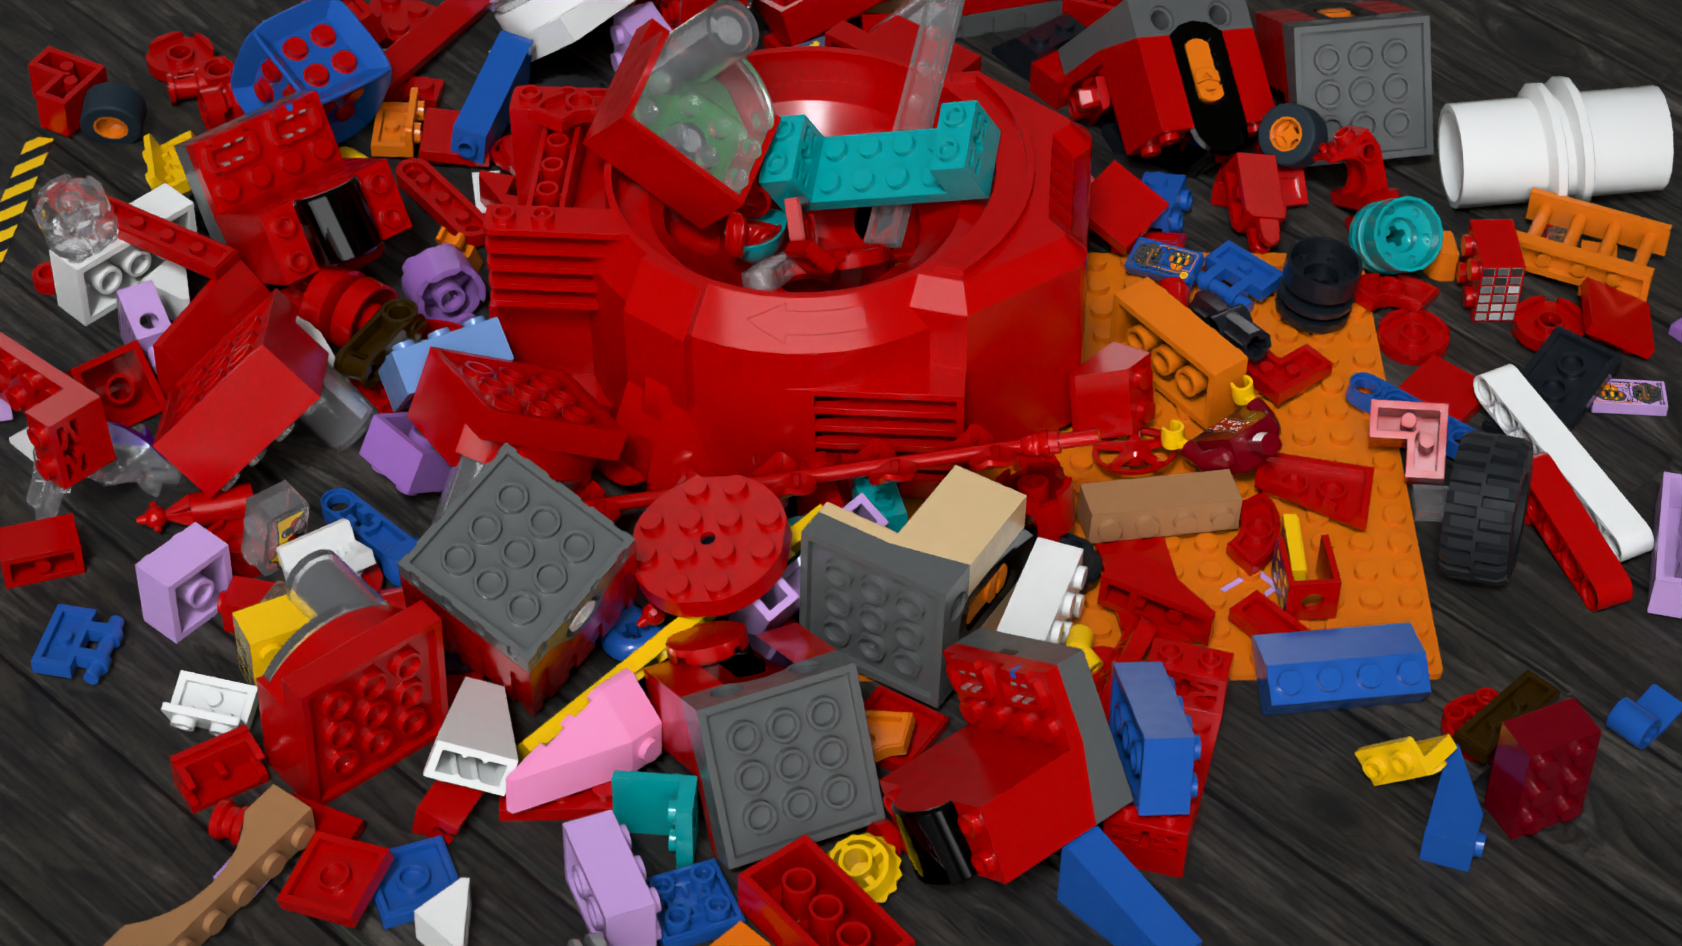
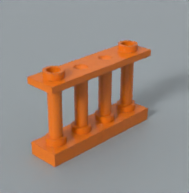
M1533 187L1526 214V219L1533 220L1528 233L1517 230L1516 232L1526 265L1525 271L1577 286L1586 277H1589L1646 302L1655 268L1647 266L1652 253L1665 256L1672 225L1564 195L1559 196L1556 193ZM1547 224L1567 229L1562 243L1542 237ZM1581 234L1602 239L1597 252L1576 247ZM1616 244L1637 249L1633 262L1612 257Z

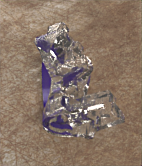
M107 421L116 459L86 478H91L106 487L125 482H137L142 491L154 497L159 496L163 484L177 485L179 483L182 472L152 447L155 436L151 435L146 425L138 424L129 428L120 423ZM34 448V469L26 501L28 505L34 507L35 520L57 516L63 495L70 493L72 486L64 490L51 480L46 481L36 468L35 462L38 459Z

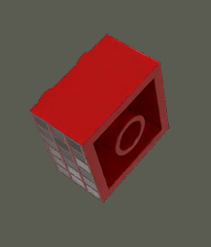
M1513 219L1470 220L1467 234H1463L1461 237L1462 262H1457L1456 281L1457 283H1462L1463 286L1462 305L1463 307H1468L1472 322H1513L1526 269Z

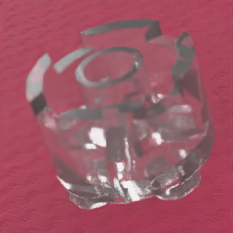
M65 174L49 181L39 190L37 194L39 200L32 212L50 250L59 257L66 258L69 263L80 264L84 262L88 257L100 253L109 244L114 243L119 235L117 228L118 219L101 183L89 175H86L87 179H71L69 174Z

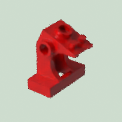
M1344 126L1334 133L1333 139L1328 144L1323 142L1318 146L1320 151L1313 156V161L1323 160L1332 164L1343 160L1348 170V179L1345 186L1330 191L1333 205L1360 210L1368 203L1399 197L1398 188L1388 187L1381 146L1368 128Z

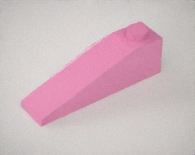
M625 668L595 687L587 696L590 703L576 717L569 714L560 723L563 729L548 745L540 743L506 777L507 811L514 814L612 781L613 771H637L646 764L653 762L662 754V722L631 670Z

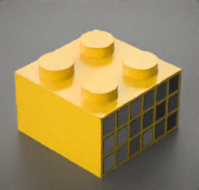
M298 590L232 613L239 667L248 685L257 686L256 678L262 675L270 682L287 657L307 637L325 625L300 600Z

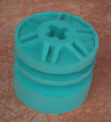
M1403 196L1368 203L1361 208L1350 223L1348 242L1349 246L1362 259V266L1365 270L1385 276L1413 272L1427 267L1436 259L1442 248L1444 232L1441 219L1430 204L1421 198Z

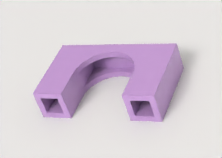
M863 493L859 494L843 508L885 527L889 523ZM801 555L786 567L780 579L766 594L745 608L730 613L728 617L730 621L743 623L747 627L749 643L751 645L757 646L760 644V638L756 634L779 628L799 611Z

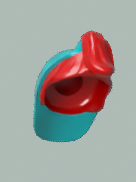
M770 208L764 216L749 219L745 218L738 210L731 212L725 222L724 229L725 249L729 256L749 264H755L774 255L780 248L787 226L786 212Z

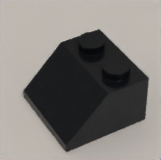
M1066 12L993 47L991 53L1030 82L1032 62L1056 50L1058 51V49L1087 27Z

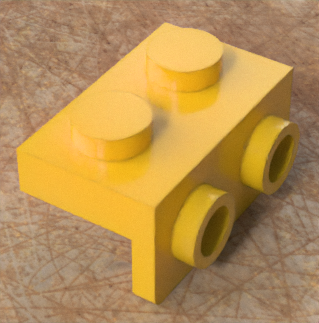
M191 130L162 145H159L150 133L143 136L145 150L142 151V155L148 168L145 177L152 190L164 183H167L181 194L191 190L174 148L175 145L195 137Z
M1450 734L1415 741L1409 736L1360 747L1355 752V755L1361 763L1366 776L1370 778L1374 786L1430 776L1439 772L1447 765L1445 759L1457 749V746Z

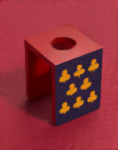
M1321 535L1316 565L1318 580L1300 581L1294 580L1284 538L1276 537L1271 574L1280 607L1298 621L1335 619L1342 582L1329 535ZM1310 594L1323 596L1322 601L1313 606H1305L1301 603L1302 599Z

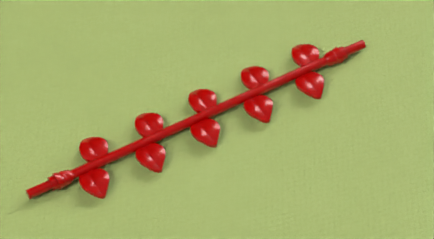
M971 424L945 450L897 456L895 449L884 440L872 438L860 452L850 458V463L799 470L797 463L791 457L777 451L766 463L752 473V477L747 478L765 485L778 499L792 496L809 495L816 491L817 483L868 476L870 485L906 482L916 477L917 469L969 462L971 471L1006 468L1017 463V455L1031 458H1039L1041 456L1052 458L1054 454H1061L1062 449L1101 444L1099 428L1059 433V430L1049 431L1046 428L1039 432L1027 434L1021 439L996 442L995 437L985 428L978 424ZM680 465L673 474L655 487L656 490L606 497L605 490L597 482L590 479L587 487L579 485L572 492L582 498V502L586 505L594 507L613 522L620 518L622 511L649 507L668 490L699 475L690 467Z

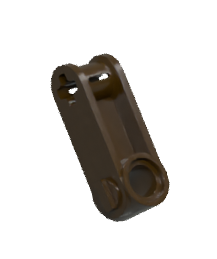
M395 298L384 303L381 309L338 351L333 364L334 374L342 379L350 377L361 381V384L366 388L375 387L381 381L378 370L386 360L385 357L393 351L392 347L409 339H414L415 344L419 343L423 333L427 330L425 316L418 313L417 304L406 298Z

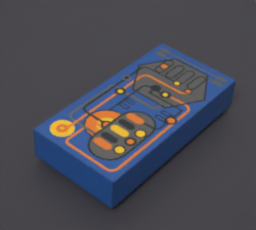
M1139 237L1124 267L1127 273L1142 277L1148 276L1150 279L1157 281L1168 277H1178L1183 279L1191 289L1206 259L1201 252Z

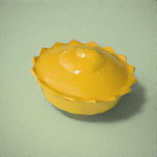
M870 833L862 835L852 834L844 840L837 841L834 848L826 853L876 903L886 902L888 895L897 890V880L902 876L899 868L902 860L896 854L895 846L887 844L882 837L873 836Z

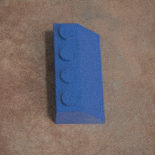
M1410 622L1252 635L1251 637L1262 716L1418 703L1432 692L1426 652Z

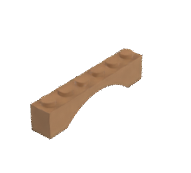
M273 784L244 811L243 830L238 846L227 866L207 888L192 900L168 913L146 921L124 925L103 946H201L210 936L219 933L226 921L240 907L249 904L254 898L255 893L270 878L278 876L285 864L299 850L307 847L316 831L312 808Z

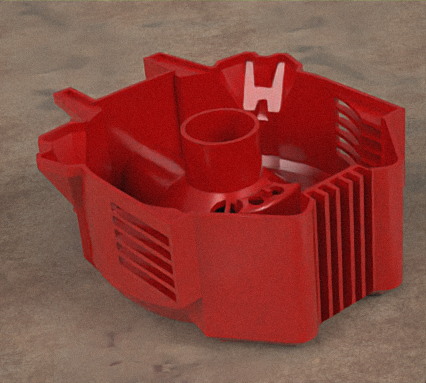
M790 46L743 52L741 50L733 57L744 66L756 82L766 103L769 105L770 115L788 116L805 114L824 137L937 128L942 103L972 100L978 101L1001 131L989 198L868 206L878 207L863 239L855 231V218L858 207L806 211V214H814L818 246L824 251L846 246L864 248V246H867L866 244L884 243L888 247L889 260L859 268L833 271L832 274L795 275L793 261L784 253L790 241L788 224L780 248L768 259L755 264H749L748 262L732 258L725 249L724 229L729 214L701 230L582 144L592 123L574 125L560 133L528 120L529 109L543 98L564 91L566 95L573 92H586V88L536 85L517 86L514 88L509 112L518 200H512L511 205L487 204L483 220V232L486 234L485 250L488 252L486 261L487 268L490 270L488 280L489 286L492 288L489 302L490 319L498 317L513 354V361L566 370L628 433L619 459L645 476L646 491L656 490L655 487L673 474L680 465L690 467L700 477L751 476L756 469L766 463L777 451L787 454L799 467L801 461L807 455L816 452V448L847 449L845 451L826 452L827 454L839 452L842 463L845 464L850 463V458L860 452L872 438L884 440L895 449L897 456L948 449V445L963 434L971 424L982 426L995 437L996 442L1021 439L1027 434L1039 432L1046 428L1049 431L1057 430L1072 423L1068 374L1083 364L1092 162L1091 133L1082 125L984 75L979 70L935 75L915 65L892 57L839 47ZM772 199L770 208L782 210ZM893 208H905L892 227L882 235L874 238L885 214ZM899 262H903V263H901V264H899L898 266H896V267L893 268V266H894L895 264H897V263H899ZM815 396L845 397L847 399L815 401ZM815 414L850 415L820 419L815 418ZM816 431L851 432L844 434L816 436ZM969 462L917 469V475L913 479L906 482H896L901 497L928 498L955 465L970 471ZM847 479L851 491V480Z

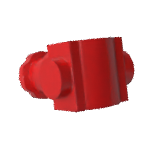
M225 55L204 59L198 67L194 68V73L179 76L166 74L170 103L176 104L178 100L197 97V91L213 86H218L221 90L224 89L225 83H229L231 80L234 64Z

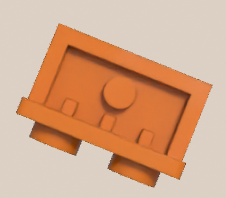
M411 88L409 102H382L375 117L371 141L372 156L388 158L414 157L416 143H421L422 122L419 121H424L426 109L425 101L419 100V88Z

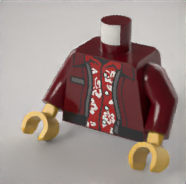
M1243 375L1244 388L1236 387L1233 382L1230 385L1234 403L1237 405H1247L1246 408H1240L1189 441L1184 438V424L1179 420H1171L1170 431L1161 427V442L1165 449H1181L1180 454L1199 468L1200 472L1230 469L1231 474H1242L1282 449V442L1279 437L1281 426L1277 416L1261 397H1255L1253 379L1248 375Z

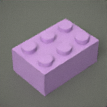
M612 809L563 823L565 880L589 933H600L607 946H657L656 941L662 939L661 928L656 917V913L661 912L660 899L655 887L648 888L645 882L646 871L640 855L633 856L630 850L632 843L626 825L618 824Z

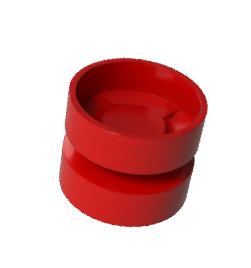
M332 262L324 266L309 283L301 302L300 318L318 329L326 342L333 343L341 349L381 309L384 303L398 298V295L394 288L372 277H366L362 272L344 263Z

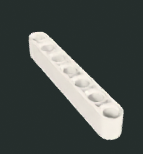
M1507 364L1475 376L1473 380L1474 392L1481 405L1506 435L1525 438L1533 445V454L1545 451L1552 457L1620 563L1653 549L1654 538L1648 524L1514 365Z

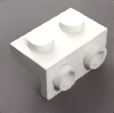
M345 518L276 548L286 583L295 588H298L302 578L311 568L322 562L336 564L350 578L361 575L365 568L376 564L372 549L355 540L350 521Z
M181 670L171 703L163 702L161 711L171 721L170 725L185 731H194L196 726L210 729L209 733L211 735L219 736L245 724L250 731L259 703L257 686Z

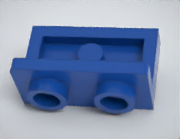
M1145 172L1141 181L1170 204L1167 211L1151 228L1162 229V232L1180 233L1183 227V216L1185 211H1190L1193 200L1192 190H1187L1186 175Z

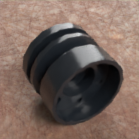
M1311 236L1301 238L1291 244L1286 255L1282 270L1283 276L1279 282V289L1275 297L1276 310L1281 318L1294 328L1309 333L1324 334L1337 331L1345 326L1351 315L1355 293L1363 272L1362 259L1347 244L1330 237Z

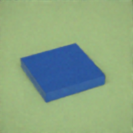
M442 835L390 849L394 859L372 897L383 929L415 921L414 911L459 879Z

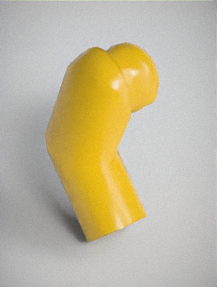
M1076 624L1070 628L1065 645L1083 649L1090 672L1093 675L1103 666V661L1091 649L1093 642L1092 630L1087 625Z

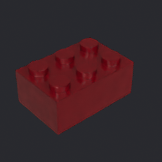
M1574 697L1502 722L1484 807L1510 840L1526 834L1534 835L1543 828L1561 821L1569 822L1582 812L1602 731Z

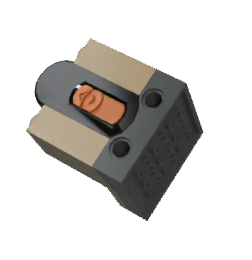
M955 465L899 533L826 502L801 531L799 624L856 662L857 672L938 709L954 689L948 678L946 660L942 651L979 628L997 630L1037 540V523L1033 516L1026 513L1027 495Z

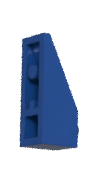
M1456 744L1457 749L1445 759L1447 765L1441 773L1424 833L1419 859L1469 872L1473 856L1482 857L1487 833L1480 832L1483 813L1459 744Z

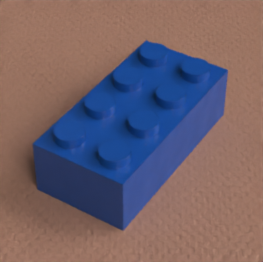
M1113 662L1108 725L1134 799L1133 803L1139 816L1188 815L1190 812L1191 798H1196L1198 792L1197 775L1193 772L1194 760H1199L1201 756V740L1199 734H1194L1192 730L1191 716L1185 715L1182 696H1177L1175 692L1174 678L1168 676L1162 662Z

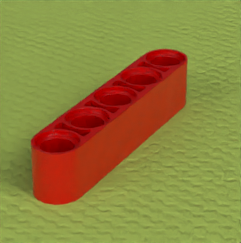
M1543 451L1533 454L1531 486L1526 513L1578 595L1592 612L1630 601L1633 596V586L1627 572L1560 469L1547 452Z

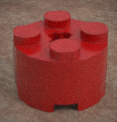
M1048 462L1027 463V470L1010 474V469L1008 468L996 477L995 482L1027 495L1025 525L1013 542L1035 543L1037 537L1060 543V537L1074 527L1076 515L1073 481L1071 476L1067 477L1064 475L1063 467Z

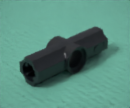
M1207 290L1195 293L1194 299L1188 304V308L1196 316L1214 328L1236 348H1239L1251 361L1255 362L1265 358L1267 350L1272 346L1270 335L1253 323L1250 312L1243 304L1230 306L1217 295Z

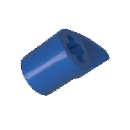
M1652 684L1637 702H1634L1629 697L1621 699L1610 712L1606 721V727L1639 750H1642L1658 738L1682 713V702L1658 685Z

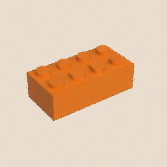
M1148 276L1114 294L1109 344L1114 341L1151 352L1152 383L1154 388L1205 430L1242 408V405L1234 403L1230 385L1233 382L1236 387L1244 388L1242 376L1246 375L1248 357L1239 348H1236L1214 328L1196 316L1191 309L1185 307L1170 295L1166 289L1160 287Z

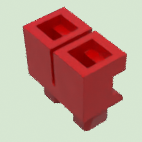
M1105 75L1096 76L1088 87L1076 89L1074 98H1070L1067 101L1072 121L1088 119L1091 127L1099 120L1102 114L1114 113L1115 121L1117 122Z

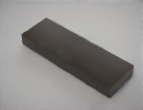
M1528 669L1454 732L1453 741L1459 744L1462 750L1485 765L1495 756L1502 722L1555 704L1559 700L1561 690Z

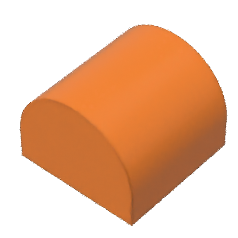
M1443 231L1442 248L1436 259L1425 267L1423 271L1433 280L1453 281L1456 275L1459 251L1453 233L1451 231Z

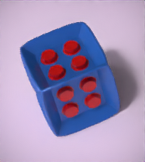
M307 0L268 18L249 33L236 58L231 73L230 85L236 101L245 114L297 91L317 90L335 140L339 144L361 131L376 116L388 91L392 77V68L379 44L356 15L341 0Z

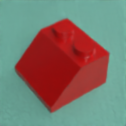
M134 340L64 372L101 397L107 421L130 427L162 412L166 399L138 340Z
M1113 341L1068 374L1073 431L1099 428L1101 439L1129 436L1135 434L1155 418L1156 407L1153 398L1151 352Z

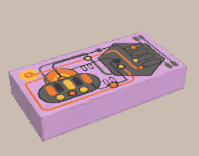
M1610 379L1591 404V413L1666 416L1668 410L1664 381Z

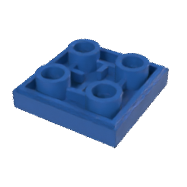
M715 858L651 876L645 880L648 888L655 887L661 903V912L656 913L662 933V939L658 940L660 946H693L721 937L740 921L745 924L746 920Z

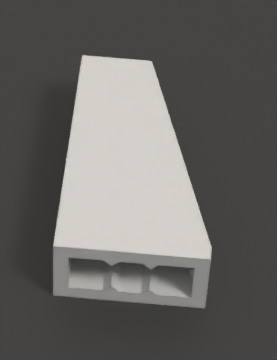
M465 677L436 737L423 770V775L505 796L506 777L516 768L518 763L505 687Z

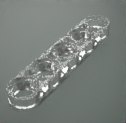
M784 251L765 257L741 273L743 287L763 291L778 289L796 276L793 261L785 255Z

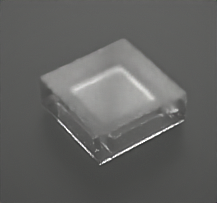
M1413 484L1414 520L1442 522L1449 486Z

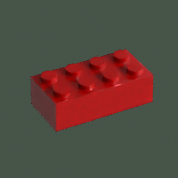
M804 834L738 874V906L740 910L775 946H915L916 941L807 834Z

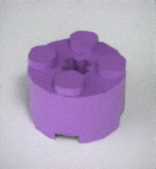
M443 243L440 246L428 248L418 255L406 259L402 266L404 273L401 279L402 292L406 299H410L417 304L418 313L423 314L425 319L444 320L463 326L464 322L475 317L472 312L478 307L480 300L485 301V284L464 253L452 244Z

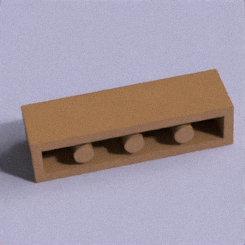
M1230 469L1080 484L1076 514L1086 540L1094 544L1238 529L1243 499Z

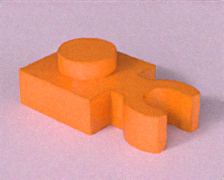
M442 226L435 238L438 246L443 243L454 245L459 251L464 253L478 273L483 260L475 246L465 243L467 238L463 233L458 232L454 236L447 231L446 227Z

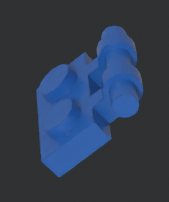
M1228 240L1206 256L1204 268L1208 270L1206 272L1200 270L1194 282L1198 284L1199 290H1207L1217 295L1230 306L1241 303L1250 312L1254 307V301L1247 296L1251 295L1262 301L1279 288V282L1283 273ZM1226 280L1233 284V286L1229 287L1221 281Z
M58 604L31 659L32 671L34 673L72 679L76 668L81 667L86 668L83 675L85 682L97 684L101 676L105 675L112 663L110 656L113 649L118 648L123 639L124 619L113 615L109 618L108 623L98 622L97 609ZM88 642H98L96 649L86 648Z

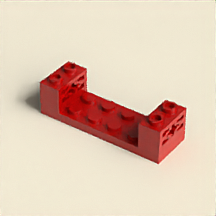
M0 332V398L9 403L15 411H21L26 415L29 426L27 436L36 451L38 460H36L35 465L39 474L46 481L51 480L66 490L114 461L116 455L101 397Z
M1159 637L1153 638L1147 662H1162L1168 676L1174 678L1175 692L1177 696H1182L1185 715L1191 716L1192 730L1194 734H1199L1201 756L1199 760H1194L1193 772L1197 775L1198 792L1197 797L1190 800V812L1188 815L1139 816L1132 801L1104 819L1103 832L1136 869L1181 879L1183 877L1228 698L1234 653Z

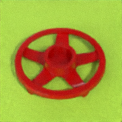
M1142 427L1135 434L1129 435L1127 441H1111L1118 437L1101 439V444L1093 445L1092 449L1093 459L1099 467L1114 474L1130 476L1159 471L1170 465L1178 454V449L1172 450L1171 455L1165 461H1162L1151 453L1152 449L1162 447L1161 430L1149 427ZM1141 434L1151 435L1158 438L1142 440ZM1103 449L1120 452L1109 465L1104 463L1099 457V452ZM1149 463L1152 465V467L1143 469H1120L1123 464L1140 466Z

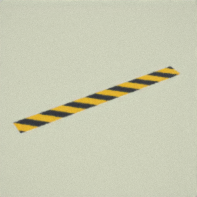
M32 136L27 138L0 201V266L49 152L53 138Z

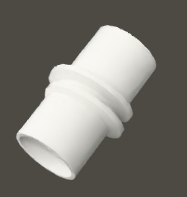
M1553 76L1545 84L1526 83L1518 93V96L1514 98L1448 103L1444 105L1440 113L1438 123L1440 175L1449 204L1455 209L1529 202L1533 187L1556 193L1559 196L1564 195L1590 202L1592 196L1663 190L1668 185L1672 173L1674 154L1672 123L1665 96L1658 86L1648 85L1579 92L1570 78Z

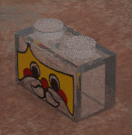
M287 480L246 499L241 551L245 560L250 565H255L265 577L282 569L276 548L307 533L310 504Z

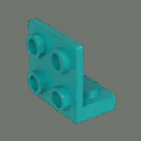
M613 771V813L618 824H625L629 833L669 836L668 850L676 852V869L694 864L698 838L697 776L639 771Z

